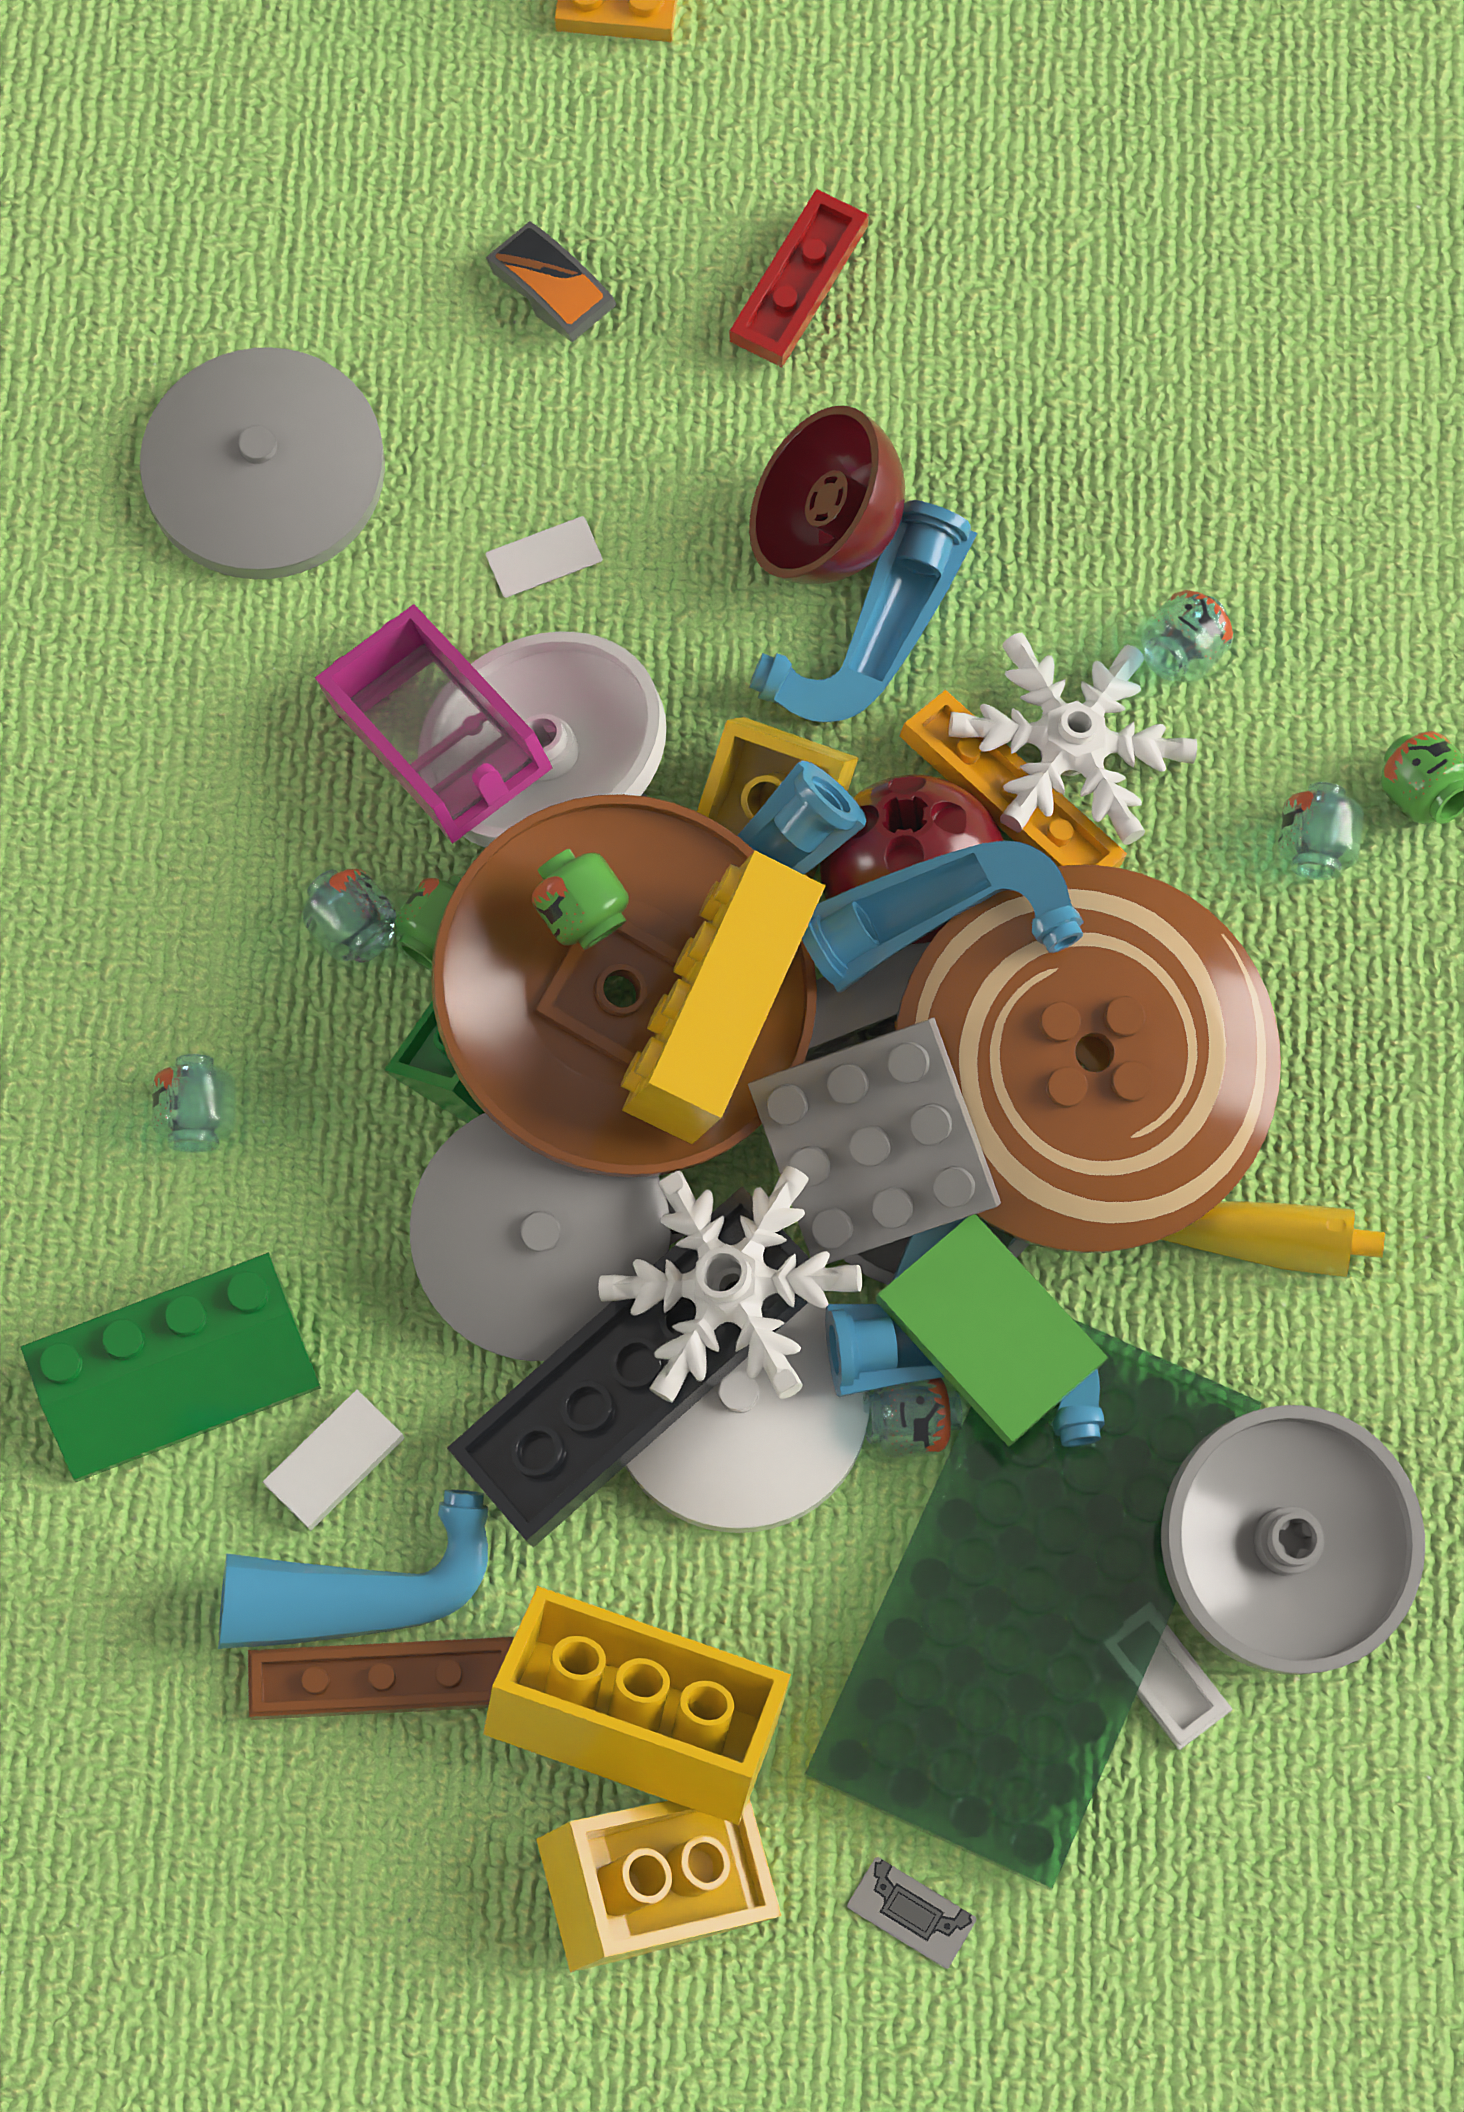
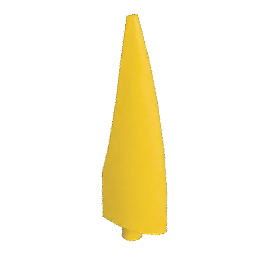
M1221 1201L1197 1221L1160 1240L1283 1270L1347 1277L1351 1255L1383 1258L1385 1232L1354 1229L1355 1209L1288 1203Z

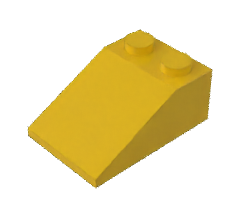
M745 717L726 720L697 812L718 822L735 835H738L798 762L807 761L813 763L829 774L848 792L859 758ZM819 864L804 875L813 879Z
M750 1797L739 1825L668 1800L570 1821L536 1839L570 1972L630 1959L781 1916Z

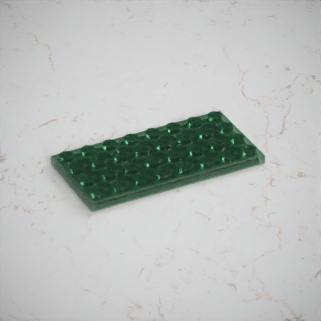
M1075 1319L1073 1320L1108 1357L1104 1364L1097 1369L1100 1384L1099 1408L1102 1409L1105 1425L1099 1429L1101 1439L1082 1446H1062L1060 1436L1055 1435L1052 1427V1422L1060 1406L1059 1402L1008 1447L972 1406L970 1407L805 1772V1777L1049 1891L1054 1887L1177 1601L1168 1581L1161 1543L1163 1511L1172 1481L1186 1457L1203 1438L1226 1422L1259 1410L1262 1404L1260 1401Z

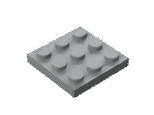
M934 1017L748 1083L780 1174H782L786 1166H791L809 1178L802 1192L792 1202V1207L804 1210L805 1214L798 1220L811 1257L827 1251L829 1259L826 1264L995 1208L1001 1203Z

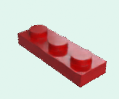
M816 189L729 330L730 342L783 368L866 231L869 214Z

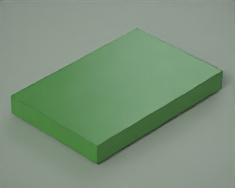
M976 1214L968 1216L879 1292L875 1299L879 1306L1008 1447L1104 1364L1108 1358Z

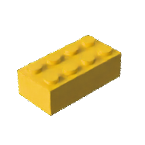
M754 851L740 868L733 864L729 865L721 881H715L700 910L699 916L707 919L708 922H703L695 938L690 937L675 964L673 972L682 976V979H677L669 995L664 994L661 997L649 1021L647 1029L656 1033V1036L649 1039L642 1053L638 1051L625 1073L621 1087L629 1090L630 1093L622 1111L690 1144L698 1140L722 1118L825 885L757 851Z
M537 1586L492 1686L483 1735L739 1825L776 1729L791 1674Z

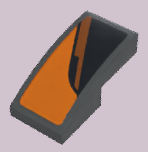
M531 221L486 257L492 273L530 301L535 315L571 342L575 341L616 306L613 296L573 255Z

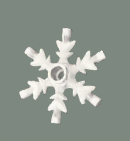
M1023 633L1010 636L1004 641L1002 647L1019 669L1008 670L1005 672V675L1014 684L1030 692L1022 695L1020 698L1027 703L1041 706L1043 710L1042 717L1036 722L1028 723L1021 713L1012 708L1010 719L996 708L982 704L980 710L984 718L966 713L951 712L948 730L951 737L984 738L979 746V749L984 752L996 749L1008 742H1011V754L1017 752L1026 743L1033 744L1040 749L1041 763H1027L1020 766V769L1030 775L1012 780L1003 786L1005 791L1017 794V797L1000 816L1001 823L1018 833L1029 821L1036 807L1045 816H1051L1053 813L1052 789L1062 795L1065 794L1060 775L1073 776L1081 773L1086 778L1081 790V797L1093 793L1092 816L1094 821L1099 822L1108 814L1116 833L1124 845L1137 841L1144 835L1145 830L1128 807L1140 806L1142 801L1134 793L1116 784L1125 780L1126 777L1120 773L1104 769L1103 762L1105 757L1111 753H1118L1126 764L1133 768L1135 757H1137L1151 768L1165 771L1166 766L1162 758L1193 764L1197 754V740L1190 738H1161L1166 729L1163 724L1153 725L1134 734V722L1128 724L1119 733L1111 731L1106 727L1104 714L1124 711L1126 708L1117 701L1133 696L1141 691L1139 685L1128 682L1129 678L1144 661L1143 654L1136 647L1131 645L1124 646L1109 670L1100 661H1094L1092 666L1093 687L1083 681L1081 682V689L1086 701L1084 703L1078 701L1065 703L1060 698L1065 686V679L1053 684V657L1047 655L1039 663Z
M786 1166L770 1197L767 1196L761 1187L754 1190V1222L742 1215L740 1216L746 1237L735 1245L724 1244L718 1239L723 1226L724 1216L711 1222L713 1207L711 1190H705L696 1200L688 1182L680 1171H676L659 1181L662 1192L676 1212L661 1216L660 1221L666 1227L688 1236L676 1243V1245L681 1248L698 1251L699 1259L696 1262V1267L690 1272L682 1274L671 1261L666 1259L665 1273H663L648 1262L636 1259L633 1262V1266L637 1276L601 1275L598 1284L599 1296L602 1302L636 1299L631 1308L633 1315L645 1312L663 1299L664 1313L669 1311L681 1297L689 1298L695 1303V1319L672 1326L677 1331L683 1333V1335L662 1345L654 1353L656 1358L670 1360L649 1388L653 1393L672 1403L680 1391L689 1370L698 1381L703 1380L706 1374V1346L719 1352V1345L714 1330L724 1322L735 1323L742 1329L736 1344V1352L749 1345L747 1374L750 1379L756 1378L764 1368L780 1399L789 1398L801 1390L803 1384L785 1355L800 1352V1345L785 1336L773 1332V1330L785 1323L778 1319L762 1317L761 1306L764 1299L769 1295L778 1293L789 1306L794 1308L796 1293L809 1303L825 1308L828 1305V1301L823 1291L860 1292L862 1288L860 1265L824 1268L829 1259L827 1251L814 1255L797 1268L795 1254L789 1257L778 1270L769 1268L764 1263L763 1252L765 1247L787 1241V1239L776 1234V1232L797 1222L805 1214L803 1209L789 1208L809 1180L805 1174L791 1166ZM738 1281L734 1287L725 1291L728 1284Z

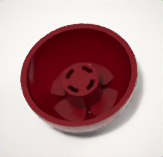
M840 405L828 407L814 413L786 436L762 473L750 512L749 535L752 551L757 562L766 572L794 583L826 584L848 578L860 572L883 553L898 529L905 504V479L901 461L893 443L883 429L858 409Z
M928 775L890 777L866 787L853 797L864 812L867 822L861 830L820 862L821 884L825 885L823 893L826 900L857 886L912 865L977 844L1003 841L996 822L978 799L960 786ZM944 925L912 944L931 942Z

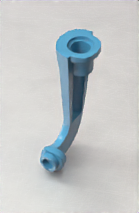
M919 500L905 502L898 529L887 548L879 557L841 669L826 679H808L800 676L793 670L792 663L786 656L776 653L772 657L762 653L749 688L759 692V699L778 703L790 712L810 721H841L862 712L885 690L917 643L952 584L978 533L971 531V525L968 520L943 507Z
M801 761L795 765L766 803L737 836L754 851L804 875L861 830L867 821L858 803L835 779L813 763Z
M996 841L977 844L912 865L817 904L802 937V941L822 975L835 986L837 992L842 993L895 953L946 924L954 916L1001 891H1017L1028 899L1035 913V918L1032 919V933L1039 943L1045 945L1049 953L1061 951L1076 943L1083 936L1080 926L1084 921L1071 904L1067 885L1059 868L1047 855L1033 846L1021 842Z
M828 1304L826 1306L825 1330L832 1380L838 1397L903 1383L944 1377L879 1304ZM1098 1370L1093 1372L1060 1402L1059 1409L1052 1422V1427L1055 1435L1060 1436L1062 1446H1082L1101 1439L1099 1429L1105 1425L1102 1409L1099 1408L1100 1384Z
M445 1490L444 1502L439 1504L438 1515L447 1531V1548L440 1563L425 1573L413 1574L296 1563L226 1553L221 1594L218 1649L286 1645L357 1637L421 1626L454 1613L472 1598L486 1572L488 1542L485 1525L489 1507L483 1505L484 1493L469 1490Z

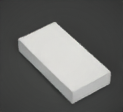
M356 1390L263 1483L311 1531L405 1438L369 1400Z
M1148 1603L1097 1642L1101 1650L1179 1751L1232 1711L1231 1706L1151 1603Z

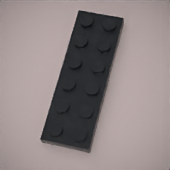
M743 1186L711 1214V1222L724 1216L723 1226L718 1236V1239L724 1244L735 1245L746 1237L740 1221L741 1215L754 1222L753 1197ZM783 1229L776 1232V1234L781 1235L787 1241L765 1247L763 1252L764 1263L769 1268L778 1270L794 1254L796 1255V1268L810 1259ZM675 1245L653 1266L665 1273L667 1259L684 1274L696 1267V1262L699 1259L698 1251ZM738 1281L728 1284L725 1291L734 1287ZM775 1293L764 1299L761 1306L762 1317L778 1319L786 1323L809 1302L795 1293L793 1308L778 1293ZM681 1297L669 1311L664 1313L663 1299L645 1312L633 1315L631 1308L636 1299L612 1301L450 1444L447 1449L521 1536L534 1548L748 1357L749 1345L736 1352V1344L742 1330L737 1324L724 1322L714 1330L719 1345V1352L706 1346L705 1378L698 1381L689 1370L680 1391L671 1403L649 1389L657 1375L670 1360L656 1358L654 1353L662 1345L683 1335V1333L677 1331L672 1326L680 1322L694 1320L696 1316L695 1303L689 1298ZM783 1325L773 1330V1332L779 1330Z

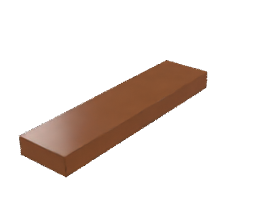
M514 1637L248 1650L249 1717L251 1720L488 1708L492 1686Z

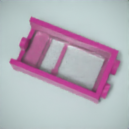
M415 604L385 623L378 631L347 654L338 658L331 666L315 677L337 716L342 718L438 825L452 844L553 769L535 732Z

